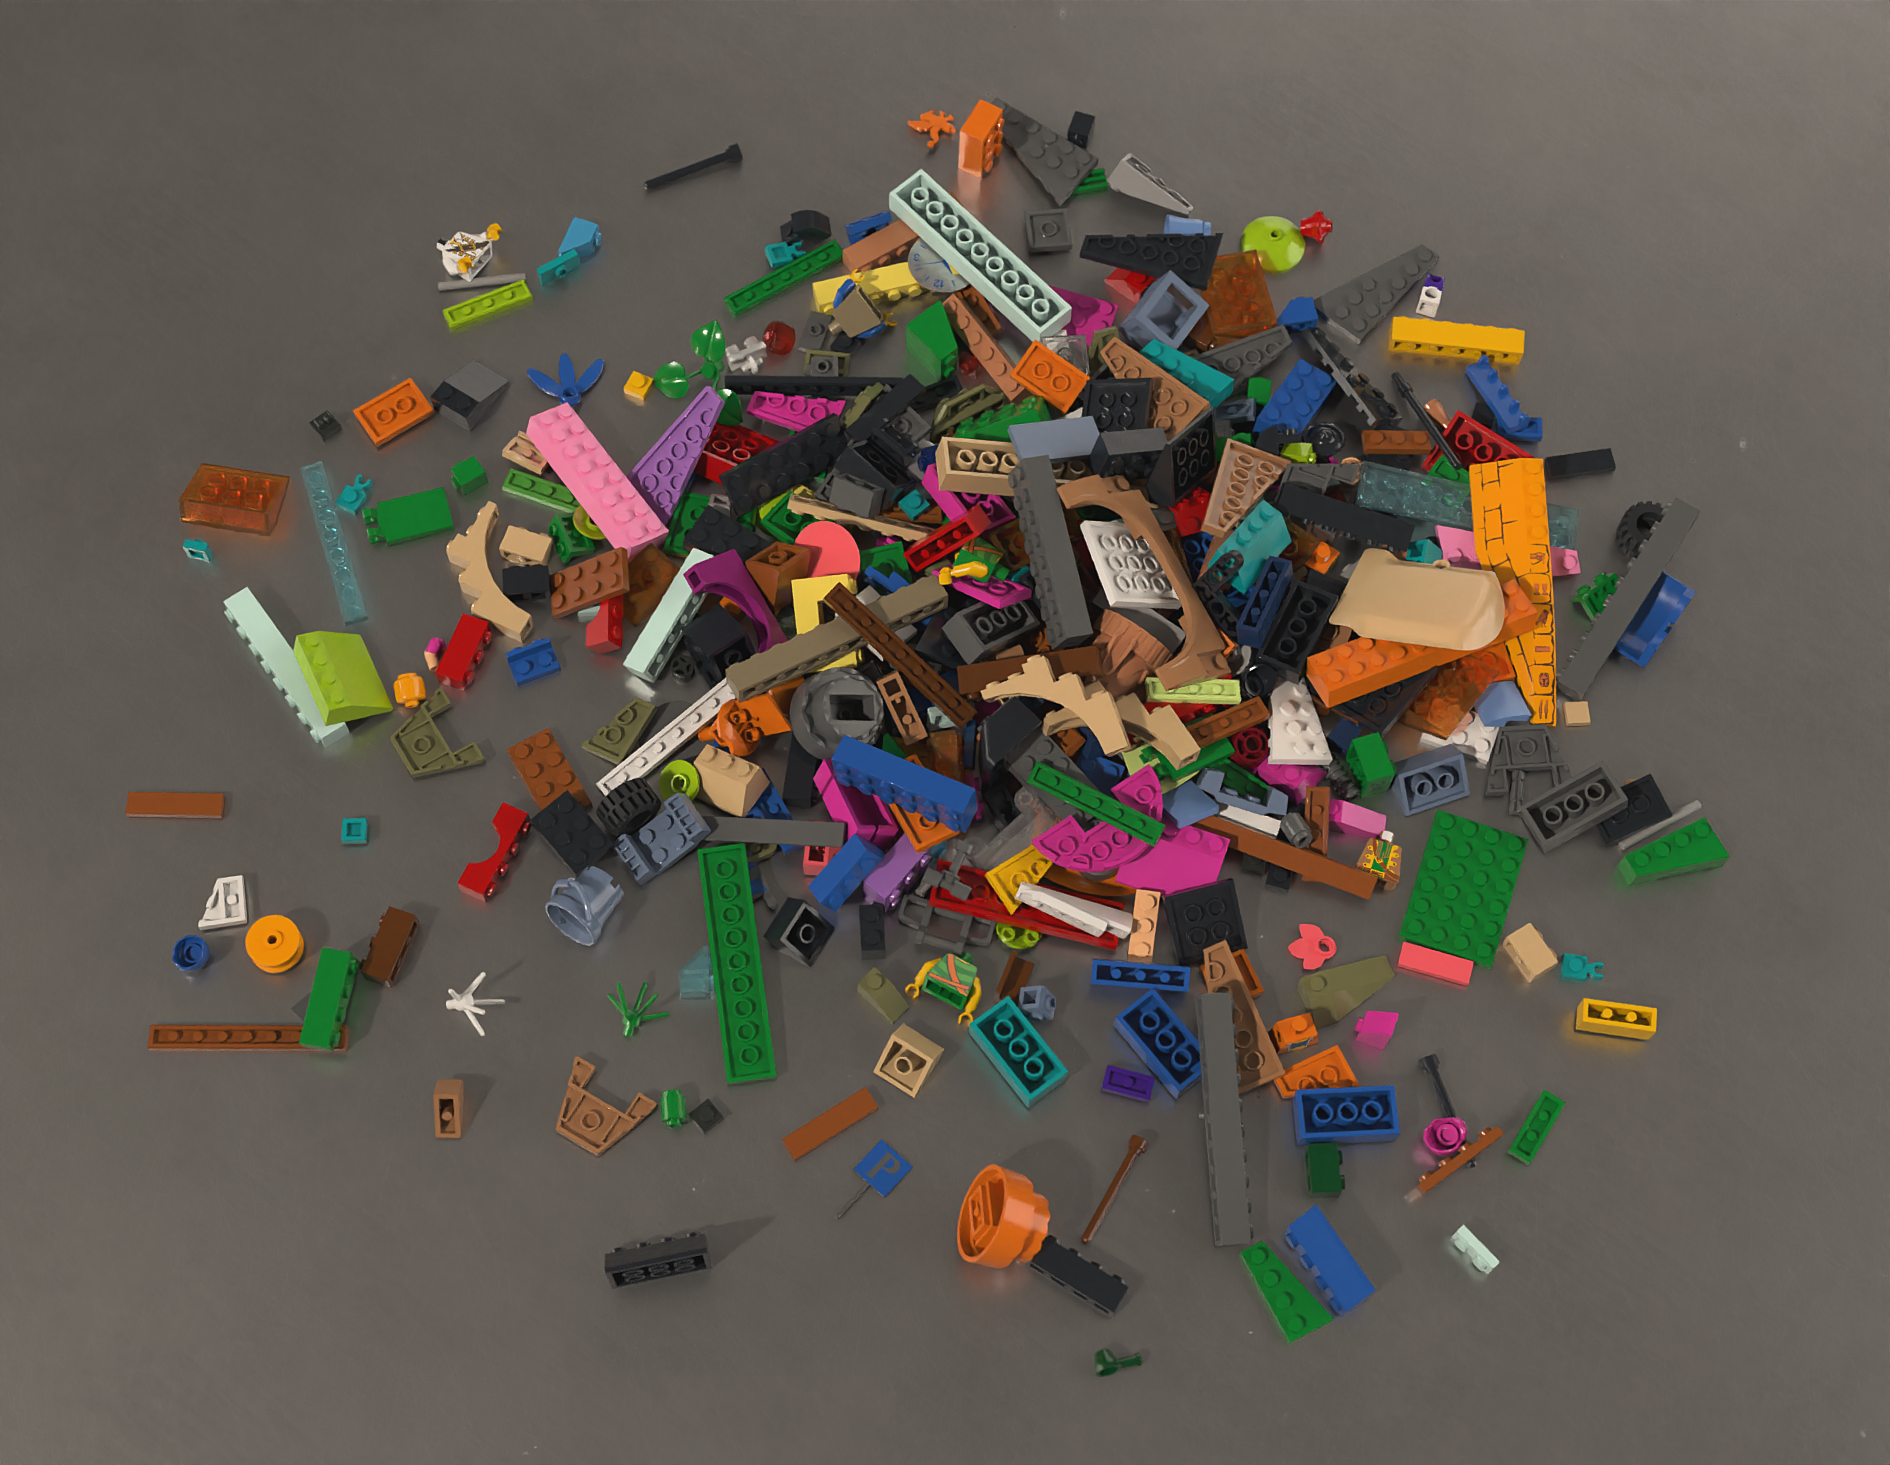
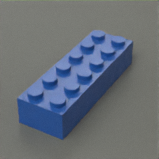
M843 736L831 758L835 776L839 783L845 786H855L866 795L874 794L888 804H898L909 813L917 812L931 822H941L952 831L957 832L960 830L966 833L978 809L974 788L849 736Z

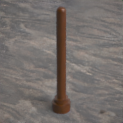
M1134 1134L1130 1137L1127 1143L1129 1145L1127 1148L1128 1153L1081 1237L1083 1243H1090L1135 1159L1146 1152L1149 1143L1145 1139Z

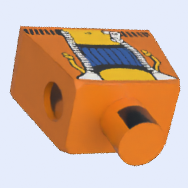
M1310 1013L1280 1020L1268 1032L1278 1056L1319 1044L1318 1034Z

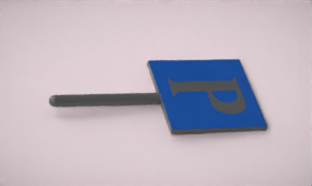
M881 1139L853 1169L867 1183L836 1214V1218H841L870 1186L885 1198L913 1167Z

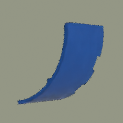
M1663 571L1614 649L1644 668L1672 629L1668 625L1670 623L1675 624L1696 591Z

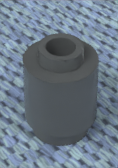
M1288 813L1282 818L1280 828L1292 845H1295L1297 848H1303L1312 841V831L1299 813Z

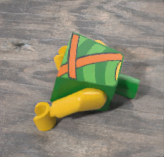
M977 536L968 541L962 549L955 552L953 569L943 567L940 570L939 583L942 585L952 583V576L958 578L966 575L982 583H987L991 576L1004 582L1011 570L999 564L1004 554Z
M963 952L959 957L947 953L943 958H936L926 962L915 977V983L909 984L905 988L906 995L912 989L917 990L912 998L914 1001L920 998L921 991L919 988L923 985L922 990L961 1011L963 1008H966L965 1012L959 1016V1025L961 1018L964 1016L969 1017L970 1023L973 1022L972 1012L976 1011L982 995L980 979L976 976L978 969L972 965L974 959L967 952Z

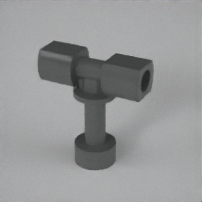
M958 839L954 846V849L958 851L949 870L943 869L942 873H939L928 867L922 882L935 888L940 886L950 891V895L966 902L972 888L960 883L961 878L957 874L966 855L972 856L975 847Z

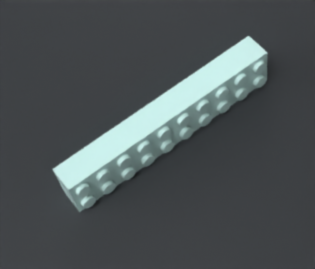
M922 169L889 193V208L1032 342L1036 339L1043 344L1070 322L1072 307Z

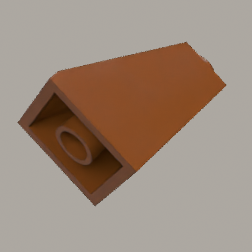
M776 541L745 561L748 573L765 599L772 614L780 612V609L794 602L791 580L807 578L810 549Z

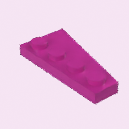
M755 391L746 412L748 415L799 432L832 413L837 414L840 420L846 406V401H827V399L818 398L817 400L807 399L804 396L788 397L783 394Z

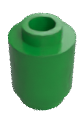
M681 1090L664 1091L660 1099L662 1123L666 1124L668 1128L681 1127L682 1123L687 1121L685 1097L682 1095Z

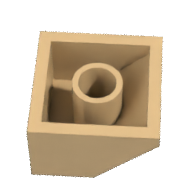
M903 1023L891 1035L873 1072L915 1098L936 1067L944 1048Z

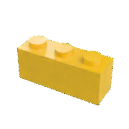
M1584 998L1577 1006L1576 1030L1649 1040L1656 1032L1657 1008Z

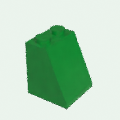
M940 300L906 325V349L938 381L948 379L956 373L958 346Z

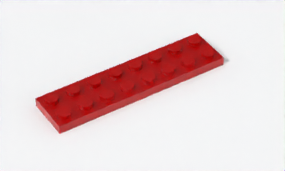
M939 859L936 871L942 873L943 869L948 871L952 862ZM961 865L957 874L961 878L959 882L972 888L966 902L950 895V891L940 886L938 888L932 886L928 906L1111 950H1116L1119 937L1104 931L1099 937H1096L1024 902L1011 915L985 877V874L989 871ZM1036 884L1040 887L1117 910H1124L1125 904L1044 884Z

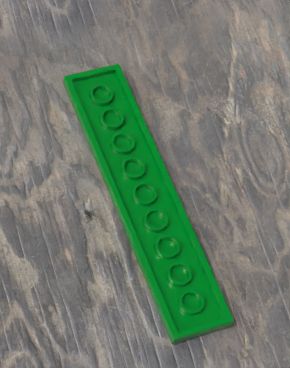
M745 843L697 849L727 1084L732 1085L776 1078Z

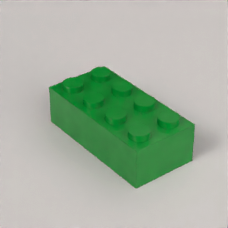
M1030 396L1022 400L1023 403L1017 405L1010 403L1003 406L1000 411L994 412L989 410L981 414L979 418L973 419V417L962 420L953 438L1012 443L1007 431L1009 425L1052 421L1043 397L1035 398V396Z

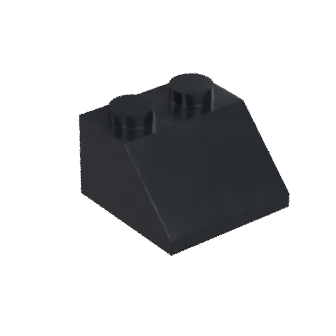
M788 897L763 937L782 953L810 967L835 927L805 900Z

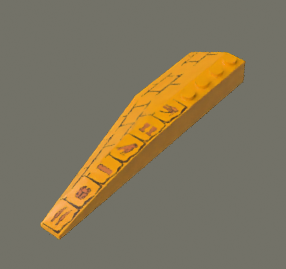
M1517 458L1470 465L1469 478L1475 554L1480 561L1481 570L1495 572L1499 584L1514 579L1538 612L1534 630L1504 642L1510 652L1512 666L1514 665L1516 670V679L1524 695L1523 700L1531 713L1529 718L1531 725L1546 724L1547 727H1555V622L1543 459Z

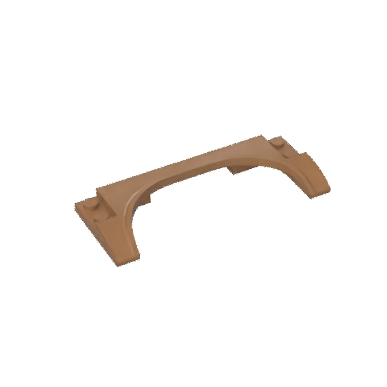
M1099 474L1059 486L1056 490L1067 509L1100 505L1118 513L1124 520L1134 541L1141 539L1147 541L1176 592L1184 615L1178 621L1186 634V640L1182 650L1173 660L1155 670L1165 691L1226 677L1230 674L1231 670L1227 665V661L1221 654V651L1226 646L1140 489L1131 490L1124 475L1100 478Z

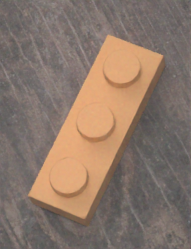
M1136 889L1127 961L1152 963L1161 892Z

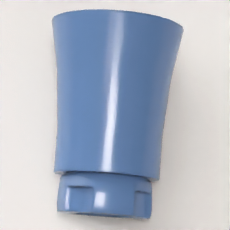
M1169 214L1166 216L1164 234L1195 236V233H1204V236L1211 235L1210 222L1181 218Z

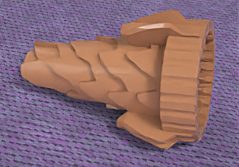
M1104 609L1091 626L1093 634L1090 638L1092 640L1083 647L1096 645L1100 649L1103 678H1098L1097 681L1099 680L1105 690L1112 694L1114 701L1121 695L1128 696L1135 693L1142 703L1146 701V677H1158L1155 670L1173 660V654L1155 637L1129 619L1114 611ZM1075 727L1074 729L1079 733L1080 727ZM1079 749L1072 755L1073 758L1080 753Z

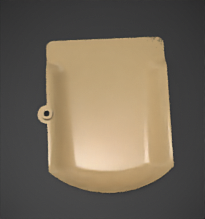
M1369 548L1364 551L1329 622L1335 625L1350 627L1359 636L1455 650H1474L1488 645L1498 636L1504 623L1505 604L1502 589L1495 572L1450 567V563L1447 560H1437L1433 564L1401 561L1387 550Z

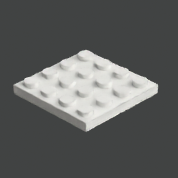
M1085 520L1080 525L1110 606L1179 609L1181 607L1176 592L1145 539L1134 541L1125 523Z

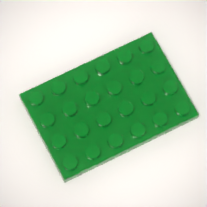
M1437 809L1398 939L1474 961L1473 964L1491 969L1528 839Z

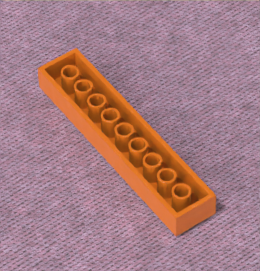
M1513 579L1500 584L1505 604L1504 623L1498 636L1488 645L1474 650H1455L1360 637L1307 657L1306 676L1326 707L1330 708L1430 670L1436 665H1443L1534 630L1538 612Z

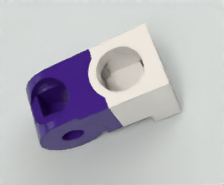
M1427 274L1416 313L1435 318L1445 278Z

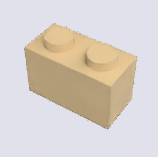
M509 525L499 550L502 559L528 567L535 564L546 566L553 553L554 545L552 538L544 533L536 534L524 527Z
M1531 923L1508 935L1502 943L1529 983L1553 970L1558 963L1554 950L1547 947L1541 932L1534 928Z

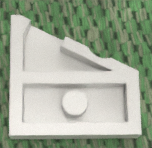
M243 876L217 879L213 888V895L206 904L207 910L204 917L198 923L200 930L247 923Z

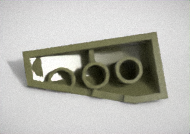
M1386 955L1322 970L1302 977L1298 982L1297 989L1307 1013L1311 1014L1315 1028L1318 1030L1338 1023L1368 997L1375 994L1394 979L1395 975Z

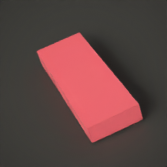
M1403 942L1397 966L1467 986L1474 961Z

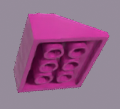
M1162 816L1160 823L1166 825L1156 846L1149 845L1134 860L1119 867L1115 882L1134 889L1161 892V898L1163 895L1216 882L1230 839L1189 825L1179 829L1168 818Z

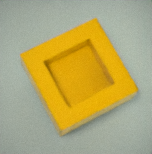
M633 371L624 386V393L644 401L654 384V380Z

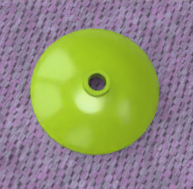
M1265 216L1252 221L1246 226L1241 236L1240 247L1244 258L1254 268L1267 273H1282L1292 269L1300 262L1305 250V240L1301 236L1300 229L1291 221L1277 216Z

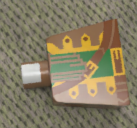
M1383 830L1380 832L1378 840L1369 838L1355 868L1378 876L1375 885L1395 891L1400 877L1402 848L1392 844L1394 839L1392 832Z

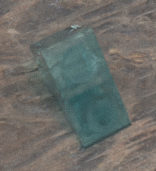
M703 946L679 970L680 996L682 1001L711 999V991H715L714 976L710 977L712 961L708 946Z

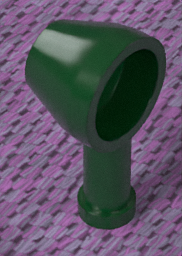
M1103 1349L1095 1353L1094 1368L1098 1377L1112 1375L1122 1368L1142 1365L1140 1353L1119 1359L1115 1357L1110 1349Z

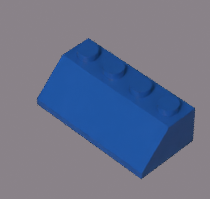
M1317 1205L1313 1206L1287 1227L1285 1238L1288 1244L1293 1249L1296 1248L1298 1250L1303 1266L1307 1270L1311 1269L1316 1276L1314 1280L1321 1291L1325 1290L1331 1298L1329 1302L1337 1313L1340 1312L1342 1316H1345L1366 1302L1376 1291Z

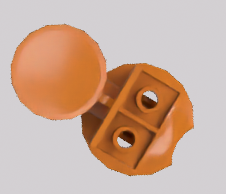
M800 675L767 690L762 695L754 696L741 703L737 699L728 700L721 706L717 719L712 726L705 727L698 733L699 740L702 742L716 740L721 747L728 746L732 755L742 757L748 756L756 750L760 736L791 731L792 726L785 716H790L792 697L799 685L805 680L804 677Z

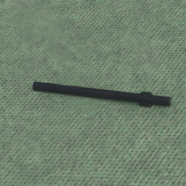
M1394 372L1391 378L1397 385V391L1401 397L1406 398L1454 470L1460 469L1462 467L1461 462L1414 396L1410 384L1403 380L1399 372Z

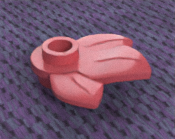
M1300 924L1299 931L1302 938L1288 946L1289 952L1294 957L1304 959L1303 968L1307 970H1315L1321 967L1324 960L1330 959L1336 952L1335 941L1328 936H1324L1319 927L1311 924ZM1321 945L1327 946L1328 951H1326V952L1322 951V950L1320 949V946H1321Z

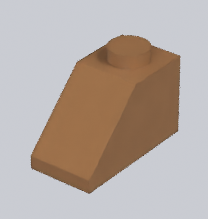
M438 1079L433 1093L436 1138H461L464 1108L463 1080Z

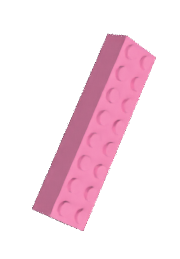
M568 402L530 417L526 435L588 515H590L595 524L598 525L615 549L619 547L627 549L628 563L664 548L669 531Z

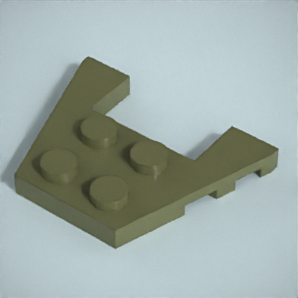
M439 687L434 692L435 694L420 706L421 708L412 718L409 717L389 737L412 778L486 762L475 741L452 753L433 722L432 717L452 707L442 687Z

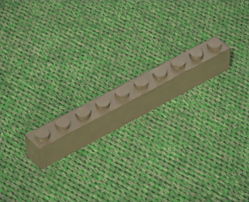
M933 574L929 577L920 578L914 584L903 586L892 594L881 596L876 601L865 606L889 629L895 632L947 608L948 594L942 584L939 583L936 575ZM837 616L833 621L817 625L813 630L804 634H798L785 643H778L763 653L754 654L750 659L732 664L728 669H725L726 680L737 700L741 703L869 643L840 616Z

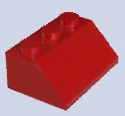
M1116 268L1105 279V282L1134 304H1137L1150 285L1158 278Z

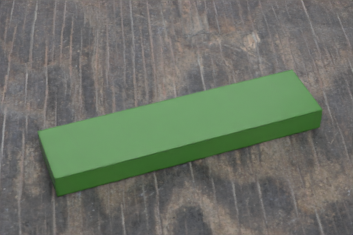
M512 468L502 485L503 491L568 513L575 512L581 506L568 487Z

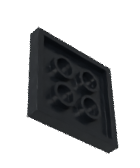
M1151 378L1086 380L1081 417L1093 416L1099 433L1147 429L1153 380Z
M1232 878L1162 896L1177 965H1187L1204 960V949L1224 940L1227 941L1231 953L1243 948L1244 950L1248 949L1234 880Z

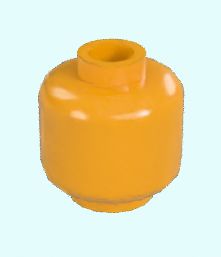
M416 673L401 674L393 684L396 702L405 704L406 708L420 706L419 702L426 698L424 680L422 677L417 676Z

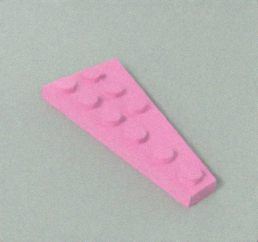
M1439 525L1435 526L1438 548L1442 550L1441 560H1447L1450 563V567L1481 570L1480 561L1475 554L1474 534L1472 531ZM1550 546L1552 578L1581 573L1577 551Z

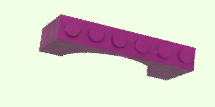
M735 549L696 563L683 574L694 594L710 592L722 595L736 603L747 614L757 634L758 653H763L778 643L788 641Z

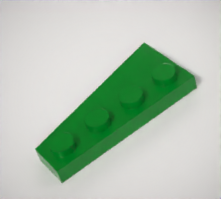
M1263 1241L1240 1252L1243 1262L1288 1344L1334 1320Z

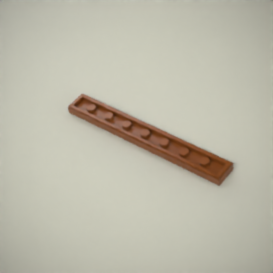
M1215 814L1192 823V827L1230 839L1228 847L1367 900L1370 899L1378 876L1310 850L1297 848L1291 843Z
M150 1025L147 1047L149 1051H321L304 1048L299 1044L303 1025ZM341 1025L340 1041L338 1046H335L334 1051L347 1050V1025Z

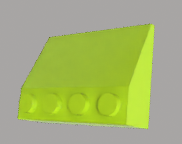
M315 631L296 635L293 652L325 726L393 711L392 704L360 634Z

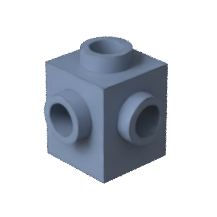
M1042 985L1021 987L1018 1009L1033 1023L1053 1020L1054 1010L1056 1009V997Z

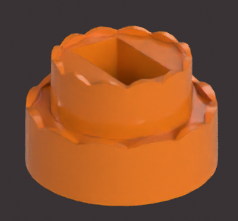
M989 1165L976 1176L964 1198L958 1220L957 1243L959 1252L964 1260L1000 1269L1008 1267L1012 1260L1023 1263L1031 1261L1033 1255L1040 1251L1042 1241L1048 1231L1047 1223L1050 1219L1049 1202L1044 1195L1033 1192V1184L1027 1176L998 1165Z

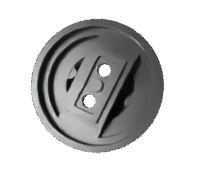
M830 668L808 677L796 689L790 704V723L796 739L808 753L821 760L831 759L844 735L871 746L877 742L885 724L884 701L875 684L867 676L852 668ZM842 713H845V714H846V716H847V719H846V720L843 719Z

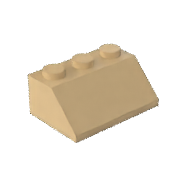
M708 744L693 764L698 772L700 781L699 790L695 798L739 818H745L770 783L759 766Z

